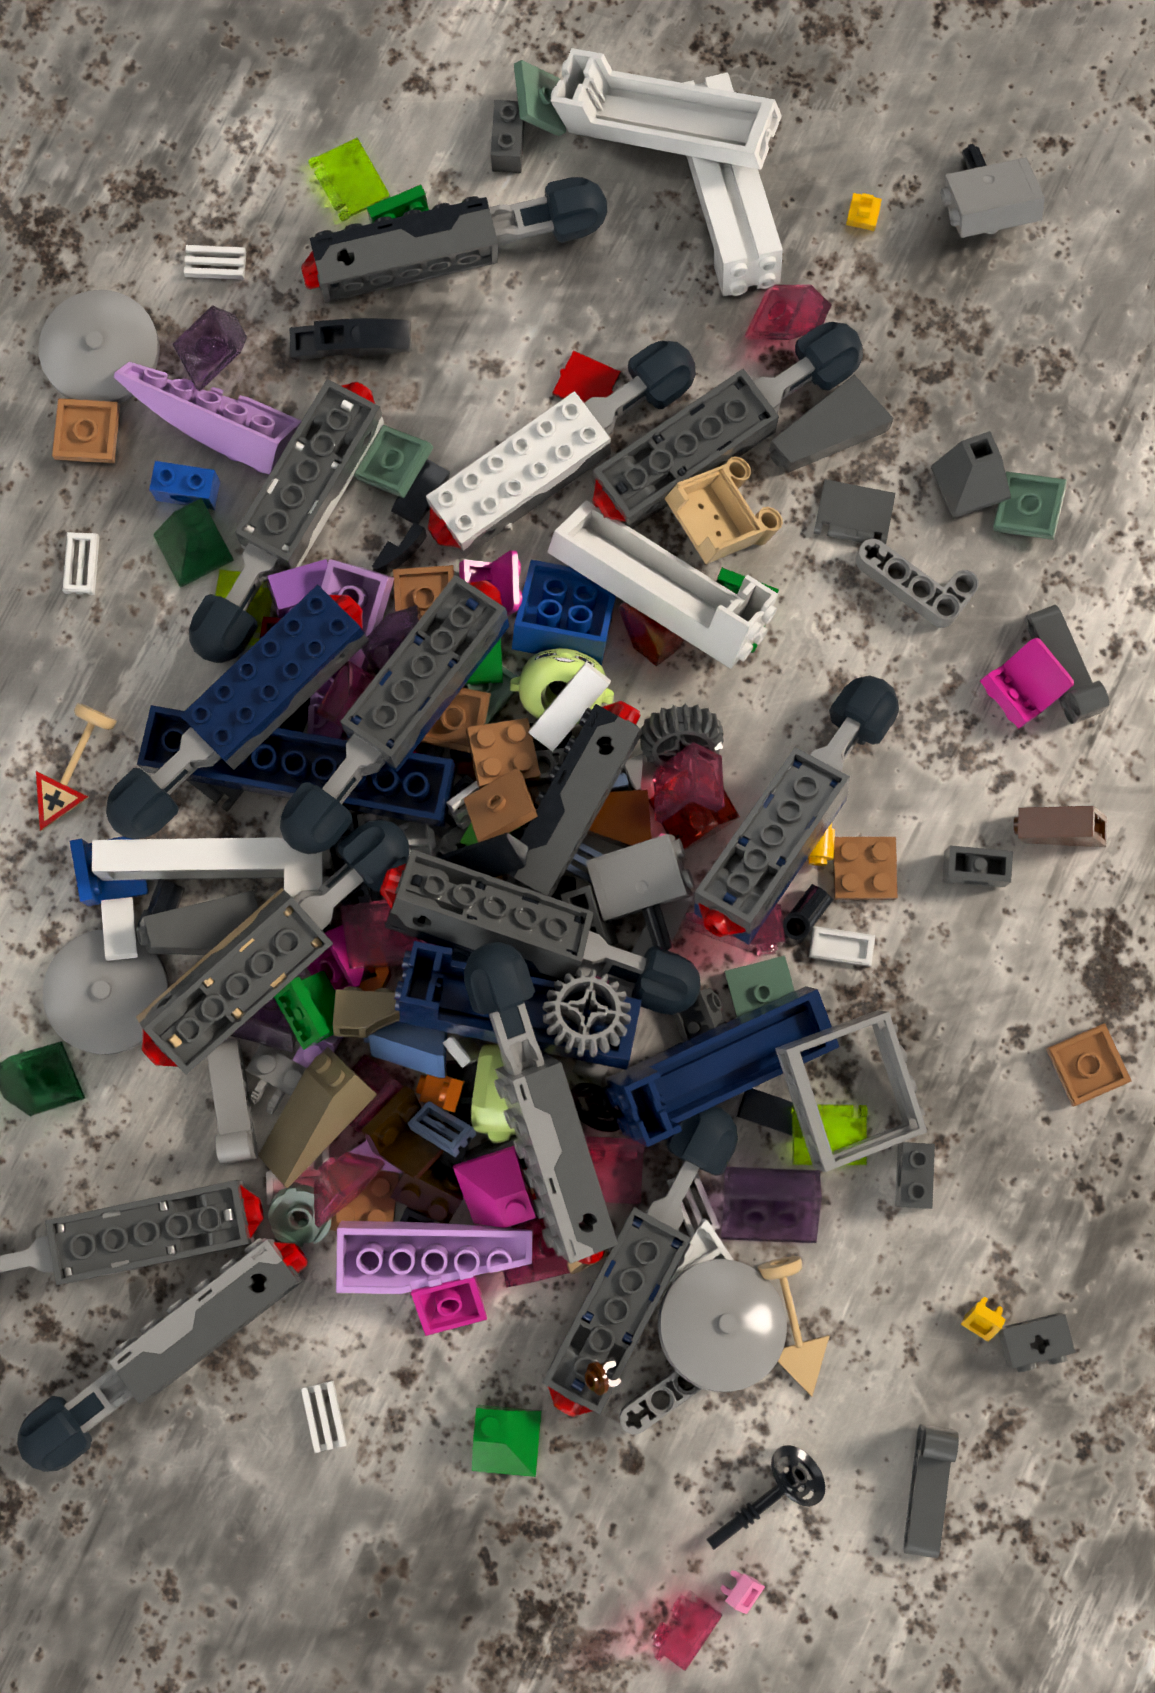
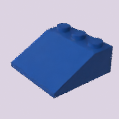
M531 559L522 592V603L517 611L514 623L512 650L537 654L551 649H572L588 655L602 666L616 596L569 566Z

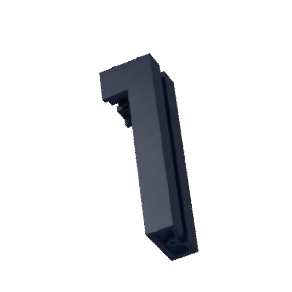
M414 941L412 951H405L402 970H404L403 981H398L395 992V1010L400 1013V1022L498 1043L489 1014H478L472 1009L464 982L466 963L452 960L451 948ZM531 977L535 992L524 1003L541 1052L627 1070L642 1000L626 997L623 1001L631 1005L630 1011L626 1013L631 1016L630 1024L624 1025L627 1028V1033L625 1036H619V1045L613 1046L609 1043L610 1049L606 1054L597 1047L595 1057H591L589 1049H585L583 1056L579 1057L577 1055L578 1048L573 1047L570 1053L565 1052L566 1042L556 1046L554 1041L558 1034L548 1035L547 1028L551 1024L543 1023V1016L547 1014L543 1010V1004L549 1001L546 997L549 990L555 991V982ZM585 992L571 995L564 1003H569L570 1000L578 1001L582 999ZM595 994L597 1002L600 1005L608 1006V1010H611L608 1003ZM587 1002L586 1008L583 1010L582 1015L585 1017V1025L587 1024L588 1017H590L591 1011L588 1010L589 1002ZM562 1016L567 1026L578 1033L577 1025L570 1020H566L565 1016ZM604 1023V1026L592 1027L589 1030V1035L604 1031L610 1024Z
M805 986L627 1068V1070L605 1078L609 1087L605 1089L610 1104L613 1107L618 1105L620 1117L617 1118V1123L623 1135H628L633 1141L649 1147L681 1132V1126L677 1123L783 1074L775 1048L831 1028L832 1025L818 989ZM836 1038L801 1051L800 1054L805 1064L840 1046Z

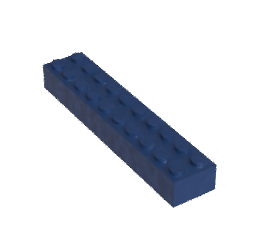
M154 705L150 706L137 765L145 772L155 774L180 750L182 735L191 727L180 716L184 711ZM277 728L234 770L221 758L211 767L197 768L186 780L290 799L302 783L309 782L321 789L324 787L346 758L347 740ZM412 753L398 772L384 764L377 773L363 776L342 805L352 811L445 827L449 809L446 802L451 799L457 767L452 759Z

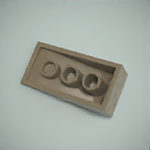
M327 1047L321 1054L315 1057L313 1062L304 1071L259 1152V1158L288 1189L377 1094L342 1059Z

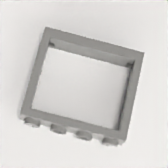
M876 1010L775 1048L813 1167L816 1170L827 1172L927 1133L923 1115L926 1114L918 1104L915 1095L917 1086L913 1077L908 1073L906 1066L907 1054L899 1044L896 1035L898 1027L897 1024H893L889 1011ZM872 1025L903 1124L832 1151L800 1052Z

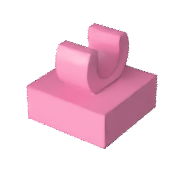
M732 1570L730 1574L736 1578V1586L731 1590L727 1586L722 1585L720 1589L728 1596L725 1602L735 1610L747 1614L765 1586L751 1576Z

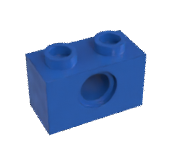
M155 461L149 490L156 501L215 510L221 481L215 470Z

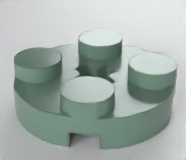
M293 1182L288 1189L280 1190L273 1197L269 1205L267 1216L273 1235L281 1242L295 1243L299 1247H303L304 1243L314 1241L313 1244L320 1242L328 1234L331 1227V1200L314 1187ZM303 1211L309 1218H301L300 1221L294 1219V1212Z

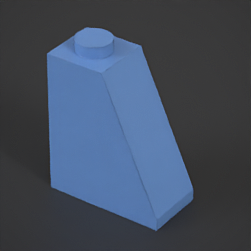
M398 1021L364 1038V1043L370 1044V1053L373 1057L438 1078H445L447 1048L443 1045V1042L447 1040L448 1032Z

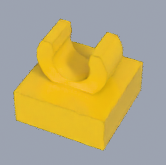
M853 193L846 225L875 231L882 199L866 193H862V195Z
M983 1297L965 1314L961 1325L989 1342L1002 1329L1006 1319L1001 1316L1003 1312L1001 1306L992 1311L985 1306L988 1298Z

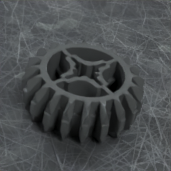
M685 703L682 707H676L673 704L670 709L661 708L660 713H651V717L645 719L644 725L641 727L643 734L640 737V746L643 755L646 756L647 762H654L655 767L664 766L665 770L676 768L679 771L681 768L690 770L693 766L702 767L703 762L710 763L712 762V757L719 756V750L723 748L724 734L720 720L717 719L715 713H710L709 708L700 709L699 705L688 707Z

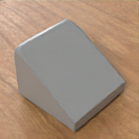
M643 753L629 759L622 770L627 775L628 784L632 791L641 790Z

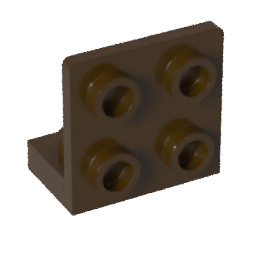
M404 1086L361 1131L374 1154L417 1180L444 1153V1150L410 1129L408 1122L422 1107L414 1091ZM427 1114V1116L431 1119L440 1122L441 1124L445 1125L446 1128L458 1134L457 1130H455L454 1128L440 1121L431 1114ZM419 1122V1123H421L422 1125L426 1126L427 1128L431 1129L432 1131L436 1132V1133L439 1134L440 1136H442V1137H444L445 1139H447V1140H449L450 1142H452V1140H450V1139H448L447 1137L443 1136L442 1134L438 1133V1132L435 1131L434 1129L430 1128L429 1126L425 1125V1124L422 1123V1122Z

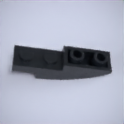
M382 318L334 319L314 321V325L289 328L290 357L294 360L352 354L354 357L412 351L411 322L409 320Z

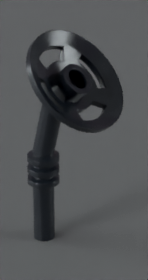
M592 1083L574 1085L570 1092L579 1120L599 1131H618L620 1128L617 1118L620 1117V1110L613 1107L607 1098L605 1089L609 1088L608 1085L604 1088ZM578 1097L585 1098L588 1111L583 1108ZM598 1117L604 1118V1119H609V1118H612V1117H613L614 1120H613V1121H605V1120L598 1119Z
M784 1445L778 1448L773 1453L771 1459L772 1473L777 1485L754 1503L748 1502L746 1504L747 1508H740L741 1513L736 1511L735 1517L709 1536L706 1540L711 1548L715 1550L742 1528H749L748 1523L753 1525L755 1523L754 1519L759 1520L760 1514L784 1495L802 1506L810 1507L818 1504L824 1498L826 1488L823 1474L816 1462L798 1447ZM781 1457H788V1460L778 1465ZM799 1462L807 1469L812 1480H807L805 1471L798 1466ZM785 1467H788L789 1471L785 1473L783 1470ZM800 1487L804 1488L803 1492H799L798 1489ZM810 1491L814 1492L810 1499H803Z

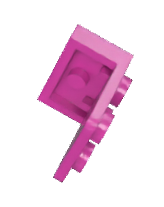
M510 550L493 562L463 560L459 563L460 578L467 583L482 580L490 582L500 591L502 605L506 608L507 616L518 611L522 603V592L519 590L521 563L518 560L517 551Z
M1039 638L1030 640L1002 666L980 680L987 694L995 699L1005 712L1008 720L1014 723L1018 729L1036 718L1074 685L1072 677Z

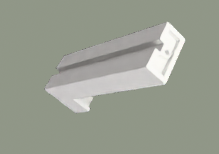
M571 48L568 58L563 62V80L558 81L557 86L553 88L551 93V103L569 133L760 170L769 150V139L774 137L782 117L775 99L612 71L604 54Z
M728 72L705 77V82L695 84L694 80L684 82L685 84L734 92ZM687 156L714 247V269L722 296L741 295L747 291L748 287L754 285L757 286V289H768L776 284H780L783 249L758 169Z
M587 500L554 531L548 553L730 669L739 659L743 662L746 660L753 649V643L760 644L768 631L764 627L765 624L771 621L777 611L774 603L778 593L749 575H746L738 594H735L624 523L614 519L603 518L600 508H596Z
M283 837L92 840V872L102 881L284 878V890L294 898L301 891L317 890L330 878L326 876V869H332L330 848L316 854H305L292 849Z

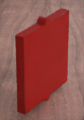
M573 350L565 368L560 370L561 376L552 395L564 399L575 391L583 403L592 397L607 398L613 393L612 390L621 371Z

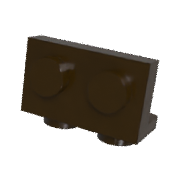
M433 1163L417 1180L403 1172L390 1198L439 1223L449 1224L464 1196L455 1173Z

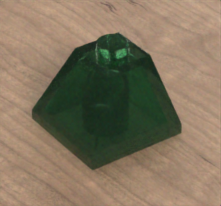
M202 498L173 512L153 534L180 588L234 561Z
M62 1041L9 1056L0 1063V1091L3 1098L30 1117L85 1099Z

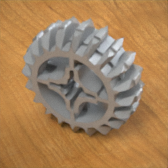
M580 969L577 971L576 979L567 973L564 977L565 983L557 980L554 983L555 991L549 990L546 997L549 1001L543 1004V1010L547 1012L543 1016V1023L551 1024L547 1028L548 1035L558 1034L554 1041L556 1046L563 1042L567 1043L565 1047L566 1053H570L572 1048L575 1047L578 1048L577 1055L579 1057L583 1056L585 1049H589L591 1057H595L597 1047H599L606 1054L610 1049L609 1043L617 1046L620 1042L619 1036L626 1035L627 1028L624 1025L630 1024L631 1016L626 1013L630 1011L631 1005L630 1003L623 1002L627 996L625 991L616 992L619 987L618 981L612 982L610 985L607 984V973L602 975L601 980L595 978V970H591L589 977H585L584 972ZM585 992L582 999L578 1001L570 1000L569 1003H564L571 995ZM595 994L603 998L611 1010H608V1006L600 1005L595 998ZM587 1002H589L588 1010H590L591 1013L590 1017H588L587 1024L585 1025V1017L582 1015L583 1010L586 1008ZM562 1016H565L566 1020H570L577 1025L578 1033L567 1026ZM604 1023L610 1024L604 1031L589 1035V1030L592 1027L604 1026Z

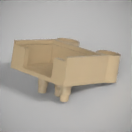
M731 457L722 466L678 482L665 497L666 502L705 564L754 544L758 546L766 544L783 524L780 513L774 508L763 507L756 515L753 514L738 490L751 474L749 464L740 457Z

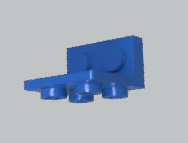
M122 836L107 840H126L131 838H126ZM82 838L69 841L80 902L86 906L99 905L101 900L137 897L149 893L147 880L102 881L92 872V843H87Z

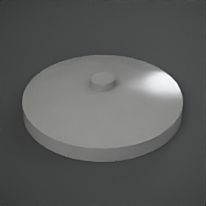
M90 290L66 299L49 315L39 339V358L43 371L54 388L67 399L118 402L119 404L125 402L134 395L114 378L115 372L128 362L156 370L160 355L158 333L149 314L132 298L110 290Z
M96 930L82 934L68 942L51 961L43 983L44 1009L53 1029L70 1045L89 1053L110 1055L131 1050L142 1043V1027L136 1016L169 988V979L165 966L158 954L148 953L146 945L141 946L138 937H136L137 958L106 961L103 930Z
M716 1259L699 1263L687 1269L673 1281L660 1305L658 1334L667 1360L681 1377L705 1390L731 1392L756 1384L774 1368L785 1345L787 1322L779 1294L769 1280L762 1277L760 1272L738 1261Z

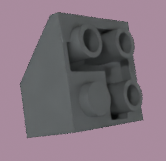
M990 431L961 441L931 465L932 472L953 519L1011 499L1002 456Z

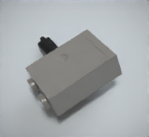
M968 144V147L963 149L962 155L969 170L945 174V187L941 188L940 191L943 206H948L950 223L952 227L956 226L961 238L981 233L995 234L1000 229L1042 221L1045 197L1027 157L987 166L979 147L974 144Z
M666 834L586 861L603 921L612 922L643 912L653 946L665 950L672 948V942L661 906L693 896L690 888L694 887L691 872L689 869H684L681 858L685 857V852L680 839L675 840L673 835Z

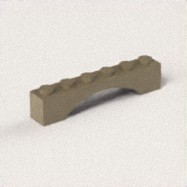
M353 986L345 987L343 990L336 989L333 1017L334 1036L367 1038L377 1030L400 1021V1013L395 1010L396 1000H394V991L387 988H379L375 992L363 991L361 988Z

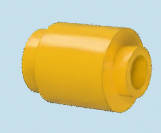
M832 823L808 857L809 865L826 866L827 861L834 859L835 829L832 828Z

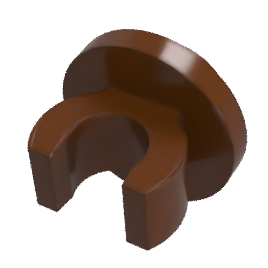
M595 1361L588 1364L585 1382L588 1388L597 1395L606 1394L609 1387H615L621 1383L620 1378L610 1380L607 1377V1370L610 1367L616 1366L615 1361L603 1362L601 1364Z

